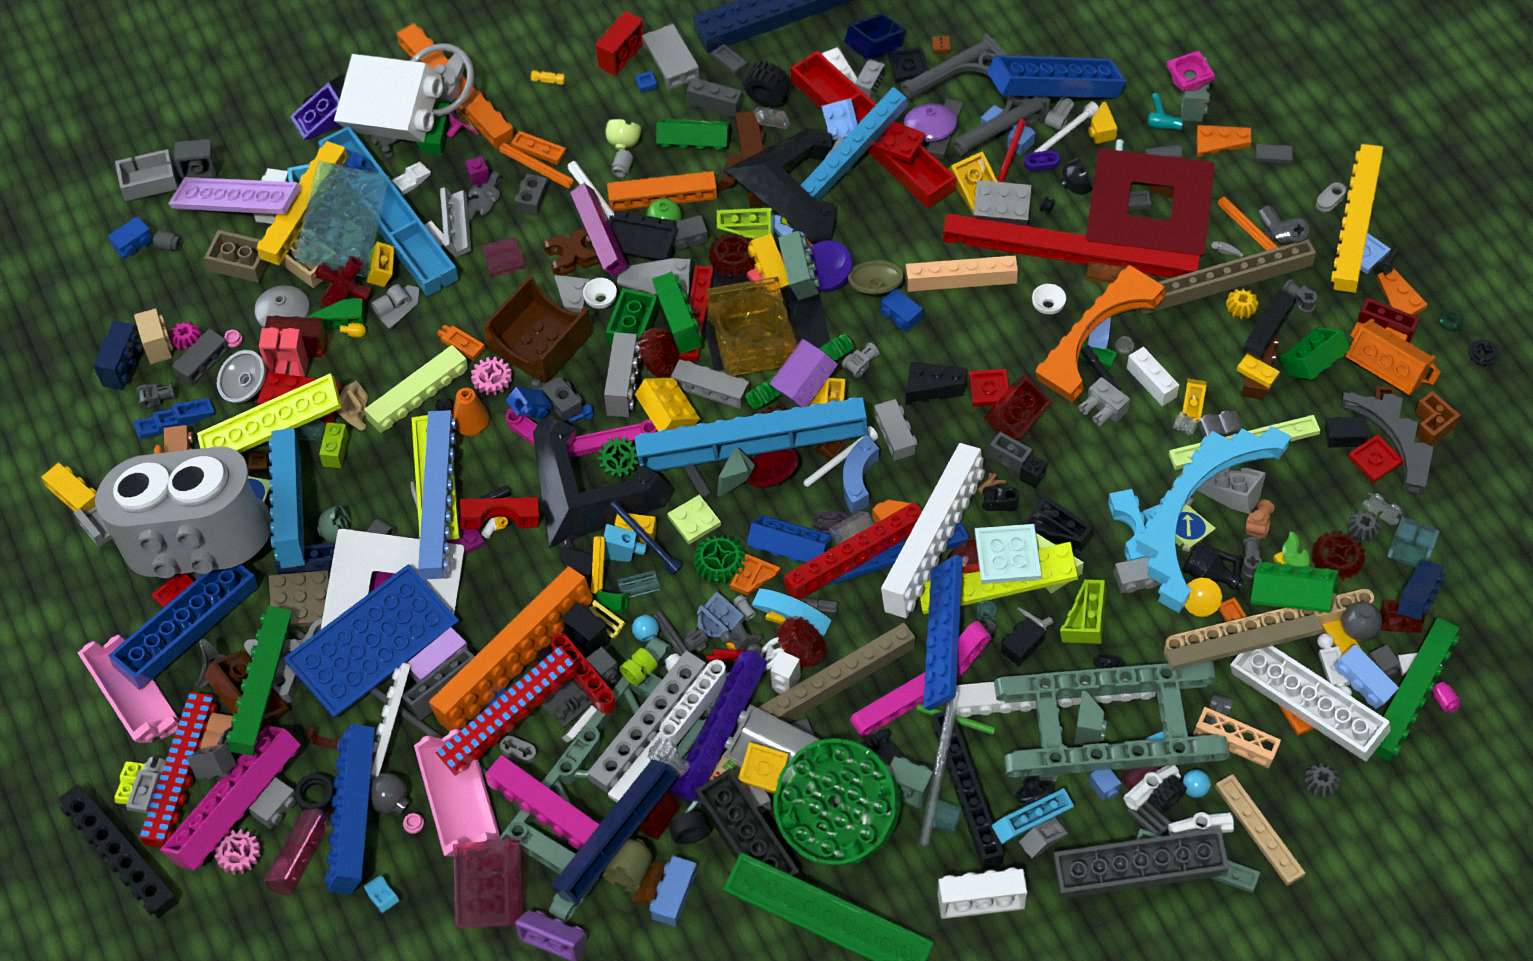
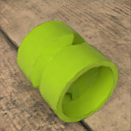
M640 648L632 655V660L628 659L620 666V671L627 681L634 686H638L646 678V675H650L658 667V664L648 651Z

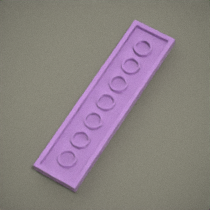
M185 177L170 200L169 205L173 209L285 214L301 187L298 182Z

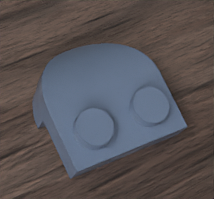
M717 591L705 606L701 605L697 611V625L699 629L707 636L713 638H721L723 631L731 632L738 622L742 623L746 618L743 613Z

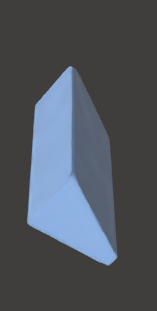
M1111 317L1099 324L1090 333L1088 339L1090 347L1106 349Z

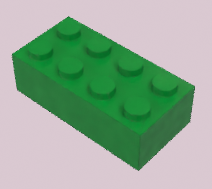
M671 271L653 278L654 288L680 354L682 355L701 348L699 340L702 339L697 321L692 315L693 312L686 294L681 288L682 285L679 277L675 278Z

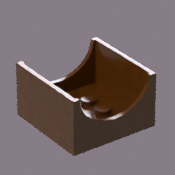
M531 275L524 280L483 324L487 347L490 352L544 383L550 381L592 335L589 309L583 307L581 313H573L563 309L541 291Z

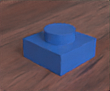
M652 71L635 76V81L641 93L657 88V82Z

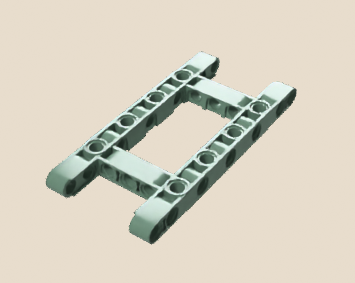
M1209 661L1173 671L1169 664H1154L997 678L994 681L998 701H1005V703L1035 701L1042 749L1020 750L1007 754L1004 757L1006 775L1011 778L1058 775L1099 770L1214 762L1228 759L1230 754L1226 737L1219 735L1188 737L1180 689L1207 687V685L1215 683L1216 675L1213 662ZM1121 679H1127L1129 682H1124ZM1081 682H1087L1089 685H1083ZM1042 685H1046V686H1048L1049 688H1046V689H1045V688H1042L1041 686H1042ZM1082 690L1087 691L1091 697L1156 692L1164 740L1150 742L1149 740L1127 741L1124 744L1113 745L1102 743L1067 748V746L1062 745V726L1059 725L1060 711L1057 708L1056 700L1081 698ZM1179 749L1182 753H1177L1174 750ZM1133 753H1140L1142 756H1135ZM1092 756H1098L1101 759L1096 760L1093 759ZM1052 759H1057V760H1059L1060 762H1059V763H1054V762H1052L1051 760H1052Z

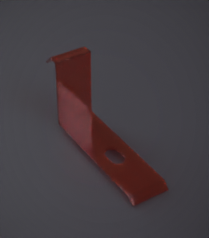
M309 727L306 737L310 736L314 745L337 749L338 740L317 736L314 727Z

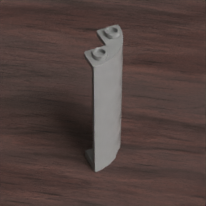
M750 705L747 711L742 710L737 720L740 722L738 730L734 737L729 736L724 746L727 748L724 757L742 765L748 744L751 742L789 754L786 761L787 765L799 750L821 740ZM838 796L833 801V806L835 808H837L840 802V798Z

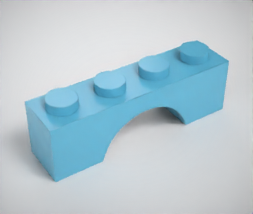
M1132 489L1110 493L1108 505L1113 520H1119L1128 524L1134 532V536L1125 545L1124 553L1127 561L1147 557L1136 551L1137 542L1135 540L1140 532L1144 533L1146 530L1144 514L1138 508V497L1134 496Z

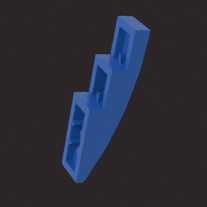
M209 398L172 404V409L153 412V417L134 420V427L139 439L164 434V428L188 426L214 415V410Z

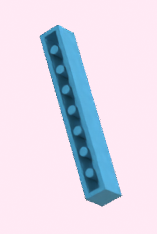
M893 87L800 186L816 201H819L908 107L907 98Z

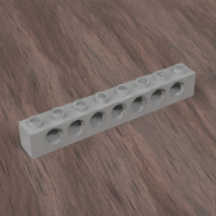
M687 650L587 772L590 782L606 793L611 791L646 749L648 744L656 737L663 721L706 668L704 661ZM684 675H690V678L683 679L682 677ZM672 690H678V693L670 694ZM660 705L666 706L664 709H657ZM649 720L654 721V722H653L652 724H650V725H646V724H645L646 721H649ZM641 736V739L633 740V737ZM623 751L629 752V754L625 756L620 755V753ZM612 766L617 767L614 771H608V768Z

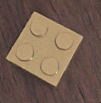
M156 308L135 314L134 317L140 338L150 364L172 358L170 351L173 350L162 314L158 315Z

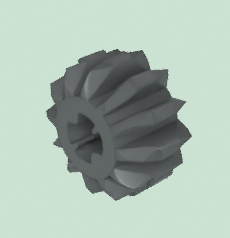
M1367 509L1364 513L1360 510L1356 514L1352 513L1347 523V528H1349L1348 535H1354V540L1359 538L1361 543L1364 542V539L1370 543L1372 538L1376 539L1381 530L1380 518H1374L1375 513L1368 514Z
M1322 763L1318 767L1315 765L1311 766V769L1306 772L1304 785L1308 786L1307 792L1313 791L1314 797L1319 794L1322 800L1326 795L1331 798L1339 788L1340 777H1337V770L1331 771L1330 765L1325 768Z

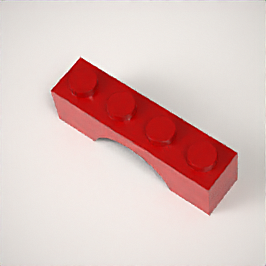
M538 498L460 499V529H480L487 519L494 516L510 518L517 524L518 528H538Z

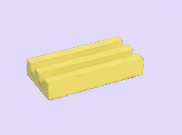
M594 600L592 607H589V609L592 611V614L601 617L607 625L615 630L613 633L607 628L608 635L616 639L626 622ZM597 607L617 621L619 626H616L597 612Z

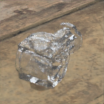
M659 738L654 746L650 747L647 757L650 760L653 759L667 763L678 777H681L689 769V762L683 761L678 756L677 746L669 739Z

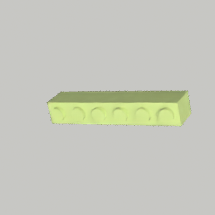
M451 345L366 407L364 411L367 420L380 433L391 428L399 419L406 417L414 408L419 407L441 388L449 385L456 377L464 374L468 369L466 358Z

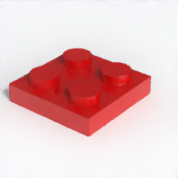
M894 121L880 141L878 151L910 163L924 141L925 133Z
M1006 369L969 371L973 407L1010 404Z
M1378 434L1351 451L1348 455V458L1373 484L1401 466L1404 461Z

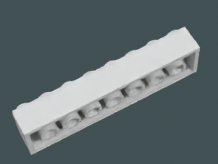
M1273 646L1238 654L1230 664L1234 676L1366 762L1391 731L1390 721Z

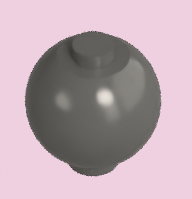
M1359 601L1352 603L1345 609L1342 614L1341 624L1344 632L1353 640L1368 641L1380 632L1382 616L1373 604Z
M382 773L377 777L373 775L370 778L369 805L378 813L391 814L396 811L401 814L410 804V801L407 799L406 784L399 776L392 773Z

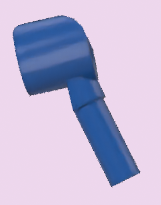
M583 406V413L569 418V423L582 418L592 419L594 415L592 406Z

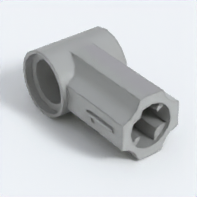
M1060 98L1053 111L1050 110L1047 114L1045 125L1059 131L1065 127L1067 117L1074 108V103L1070 98Z

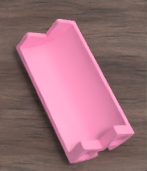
M118 634L109 639L108 643L104 646L95 641L86 644L78 654L133 740L139 743H150L153 741V738L160 737L164 739L174 734L180 719L154 679L150 680L139 690L113 667L108 655L126 639Z
M461 729L450 731L442 739L425 736L414 745L444 856L467 855L469 850L475 849L482 851L494 846L500 838L478 759L472 761L464 772L458 773L455 776L435 753L458 734Z

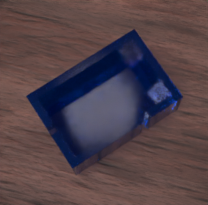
M881 12L865 18L861 22L858 21L850 24L843 43L848 45L850 49L858 52L863 58L871 60L901 48L907 29L894 22L890 32L893 20Z

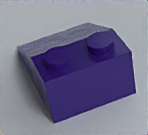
M329 82L290 116L304 140L341 126L334 119L342 93Z

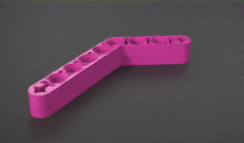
M980 621L971 623L959 637L956 682L992 638ZM925 673L852 715L850 722L859 735L866 737L914 709L918 703H924Z

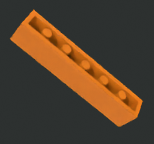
M714 171L607 183L609 204L612 211L649 207L654 201L661 198L673 200L676 204L717 199Z

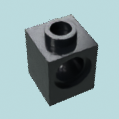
M1030 454L1020 469L1019 480L1036 489L1046 475L1047 463Z

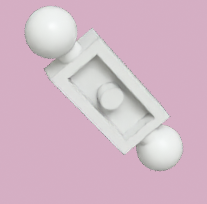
M1321 634L1317 639L1319 647L1322 648V650H1319L1318 655L1327 680L1352 697V691L1347 687V685H1350V682L1341 676L1333 666L1342 656L1339 646L1332 647L1334 641L1330 634Z

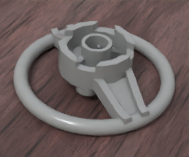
M451 44L431 45L421 50L411 59L412 62H419L426 55L436 51H450L454 53L446 66L438 64L433 68V70L441 75L442 82L444 83L440 97L435 98L434 104L456 100L447 107L432 110L434 117L451 113L462 105L469 96L474 83V68L469 56L462 49ZM465 66H466V69H467V81H466V85H465V88H464L463 92L461 93V95L457 98V96H458L459 93L461 92V89H460L461 79H460V78H461L462 73H463V71H464V68H465Z

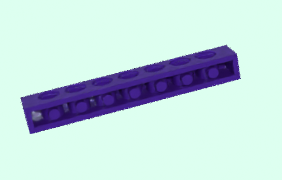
M746 651L740 653L677 775L678 777L669 791L684 802H697L694 797L695 790L706 784L742 710H744L768 663L767 660L756 652Z

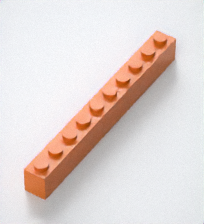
M414 23L397 32L399 45L411 58L426 47L435 45L431 38L425 36L422 28H418ZM436 51L426 55L419 62L426 63L433 69L438 64L446 66L450 59L445 57L443 51ZM462 73V76H461V78H460V79H461V82H460V84H461V85H460L461 92L459 93V95L457 96V98H458V97L461 95V93L463 92V90H464V88H465V85H466V81H467L466 78L464 77L463 73ZM473 86L469 96L458 109L497 150L502 143H508L514 139V129L509 122L503 119L499 111L496 112L491 102L486 101L482 93Z

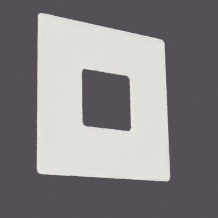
M339 529L321 629L368 595L373 571L397 573L409 564L420 576L418 570L420 539ZM449 543V554H446L449 568L445 571V578L424 579V582L454 614L464 547Z

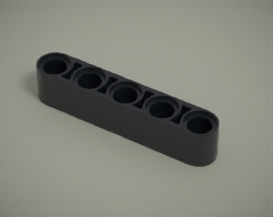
M1278 290L1248 337L1243 353L1260 360L1262 359L1292 311L1297 299L1296 296Z

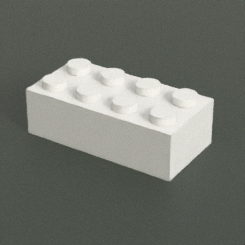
M1009 868L1002 872L991 870L984 874L975 875L974 873H967L960 877L949 875L939 879L937 896L941 919L1025 909L1027 890L1023 869Z

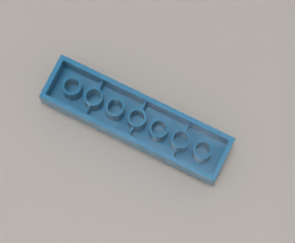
M295 428L271 431L272 439H269V448L272 450L269 453L270 464H272V466H269L270 477H273V480H269L270 489L273 491L270 494V502L273 505L270 508L271 519L274 520V522H270L272 534L274 533V536H271L272 548H276L274 550L275 560L280 562L281 568L305 565L301 451Z

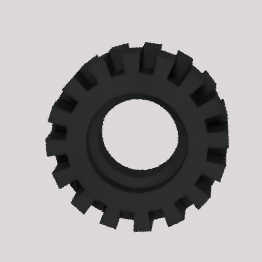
M1172 775L1167 780L1165 779L1162 784H1159L1157 789H1154V793L1150 795L1148 800L1159 813H1164L1184 796L1187 787L1176 776Z

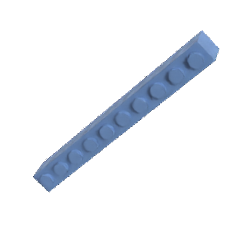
M451 410L428 412L418 562L421 580L444 579L445 571L449 568L446 554H449V543L447 542V538H450L448 522H451L449 506H452L450 491H453V480L450 478L451 475H454V466L451 464V460L455 459V451L452 448V444L456 443L453 429H456L457 426L456 418L452 417Z

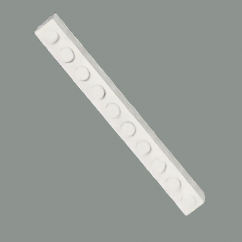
M1121 679L1124 682H1129L1127 679ZM994 682L956 685V697L953 698L955 715L961 717L1036 709L1035 701L1014 703L998 701L996 699ZM1081 682L1083 685H1089L1087 682ZM1042 685V686H1041L1042 688H1045V689H1046V688H1049V687L1046 686V685ZM1156 692L1094 696L1092 698L1096 703L1106 704L1118 700L1123 702L1139 698L1147 700L1155 697ZM1081 698L1057 699L1056 704L1064 708L1080 704Z

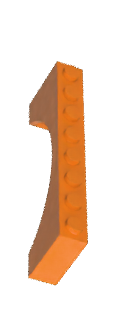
M1128 265L1125 270L1123 269L1119 273L1114 283L1108 285L1106 292L1096 299L1092 308L1086 310L1083 318L1073 325L1070 333L1061 339L1060 344L1055 349L1050 351L1048 358L1037 366L1035 371L1037 380L1073 403L1084 391L1083 381L1078 372V360L1080 350L1090 333L1103 321L1123 311L1142 308L1155 309L1166 297L1165 286Z

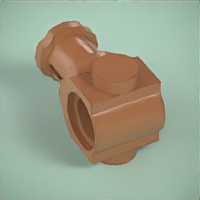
M1263 499L1258 502V509L1253 513L1250 512L1246 520L1247 534L1258 539L1266 538L1270 528V514L1275 509L1271 501Z

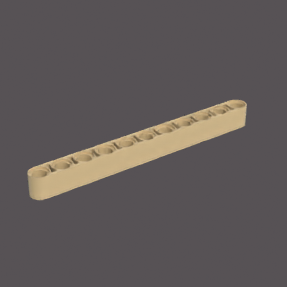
M1360 589L1337 595L1330 613L1282 608L1172 635L1166 640L1164 655L1165 651L1172 649L1170 648L1171 646L1179 648L1191 645L1189 642L1199 643L1211 640L1208 637L1220 638L1228 636V632L1236 634L1248 631L1247 628L1256 629L1268 626L1265 623L1276 624L1286 621L1285 619L1292 620L1305 617L1304 614H1316L1321 625L1342 619V614L1347 608L1342 605L1349 606L1360 600L1373 604L1374 594L1368 589Z

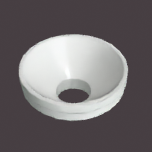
M605 278L593 279L583 289L586 303L593 308H606L615 301L617 295L614 283ZM600 295L606 297L603 302H598L595 299Z
M1043 284L1034 290L1032 301L1034 307L1043 314H1056L1063 309L1066 295L1063 289L1057 285ZM1049 301L1052 302L1054 306L1051 308H1046L1043 305V303Z

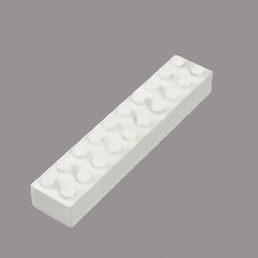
M959 443L881 587L885 612L906 619L909 613L913 612L917 598L921 597L925 583L931 578V569L938 565L941 552L946 550L947 541L949 538H952L955 525L960 523L964 509L968 508L971 496L976 493L979 480L982 481L984 478V458L981 455L980 448Z

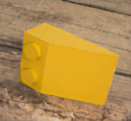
M983 151L948 168L956 176L955 188L972 213H974L977 180L998 182Z

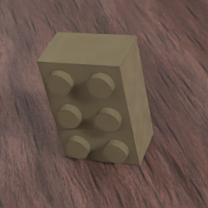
M218 230L204 257L208 271L259 283L268 265V261L262 260L259 257L257 245L260 239Z

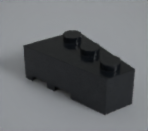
M910 362L905 405H910L911 402L916 401L929 402V399L940 398L941 400L964 396L966 368Z

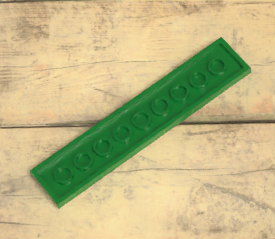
M742 852L723 889L724 893L869 961H926L934 943Z

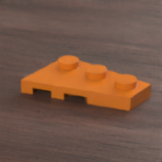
M1197 125V157H1201L1205 153L1211 152L1216 154L1220 150H1235L1251 145V128Z

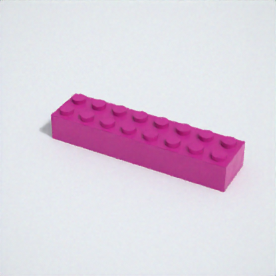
M266 725L259 734L254 755L242 754L236 760L237 765L230 769L231 772L228 775L222 777L160 850L176 866L193 871L199 868L208 853L216 849L220 839L230 832L231 826L243 817L244 811L248 806L257 800L259 793L270 785V780L283 770L287 760L297 753V749L300 746L297 740L284 728Z

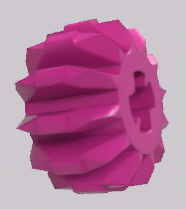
M183 320V323L180 325L176 323V328H171V333L169 334L172 346L177 348L179 352L183 349L187 351L201 336L199 327L191 321L186 324Z

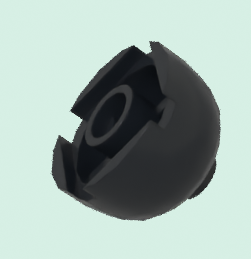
M1079 158L1068 162L1062 171L1064 178L1061 179L1064 188H1069L1075 194H1083L1093 190Z

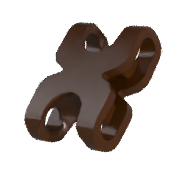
M586 228L573 231L570 239L559 235L544 242L543 249L547 255L562 256L553 261L551 266L553 274L561 276L572 273L575 270L576 264L582 268H589L600 264L595 249L584 248L592 243Z

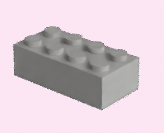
M614 332L604 393L607 416L629 417L630 410H634L633 394L637 391L635 379L639 378V368L637 367L638 363H641L642 358L640 342H637V334Z

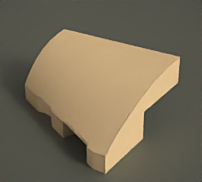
M355 381L344 387L339 395L342 408L336 411L351 425L359 430H364L366 424L363 423V416L366 415L364 409L366 408L368 395L361 385Z

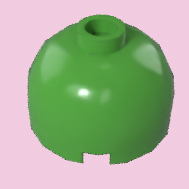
M667 198L657 199L647 209V216L661 218V223L663 219L682 220L680 207L673 200Z

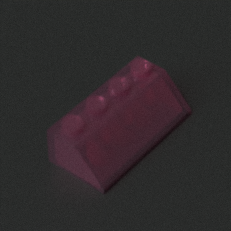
M303 810L301 816L296 818L291 834L286 836L281 852L279 851L275 856L274 865L265 874L264 882L268 890L288 898L292 896L329 828L322 810Z

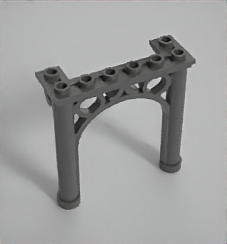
M986 33L982 38V42L923 74L902 82L901 89L904 95L910 99L959 72L975 71L989 76L987 71L995 55H1007V52L1001 49L996 40ZM1008 95L1007 105L998 116L952 141L955 151L958 155L962 156L968 153L969 149L1017 124L1019 119L1025 120V126L1027 127L1033 126L1037 121L1045 124L1046 116L1049 113V97L1025 96L1024 99H1017L1012 95ZM1012 104L1018 106L1011 110Z

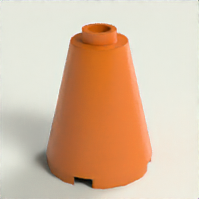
M462 388L457 392L452 417L456 418V430L464 436L480 434L484 428L488 427L490 421L487 409L472 389Z

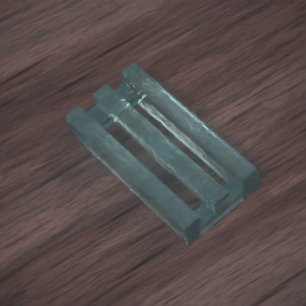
M655 570L617 580L619 590L628 593L629 598L660 590ZM653 578V579H651V580H647V581H643V582L641 581V580ZM635 582V584L623 587V585Z

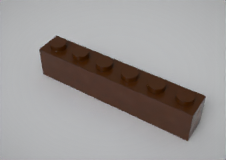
M756 110L735 113L742 160L766 149V145H762L764 133L759 129L762 128L761 117H757ZM747 191L750 207L764 206L751 192Z

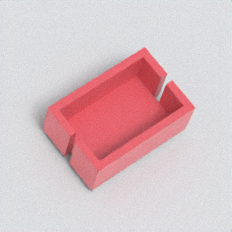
M262 328L259 349L263 362L266 365V371L286 374L288 361H291L289 375L306 377L309 360L300 330L288 328L279 331L277 328Z

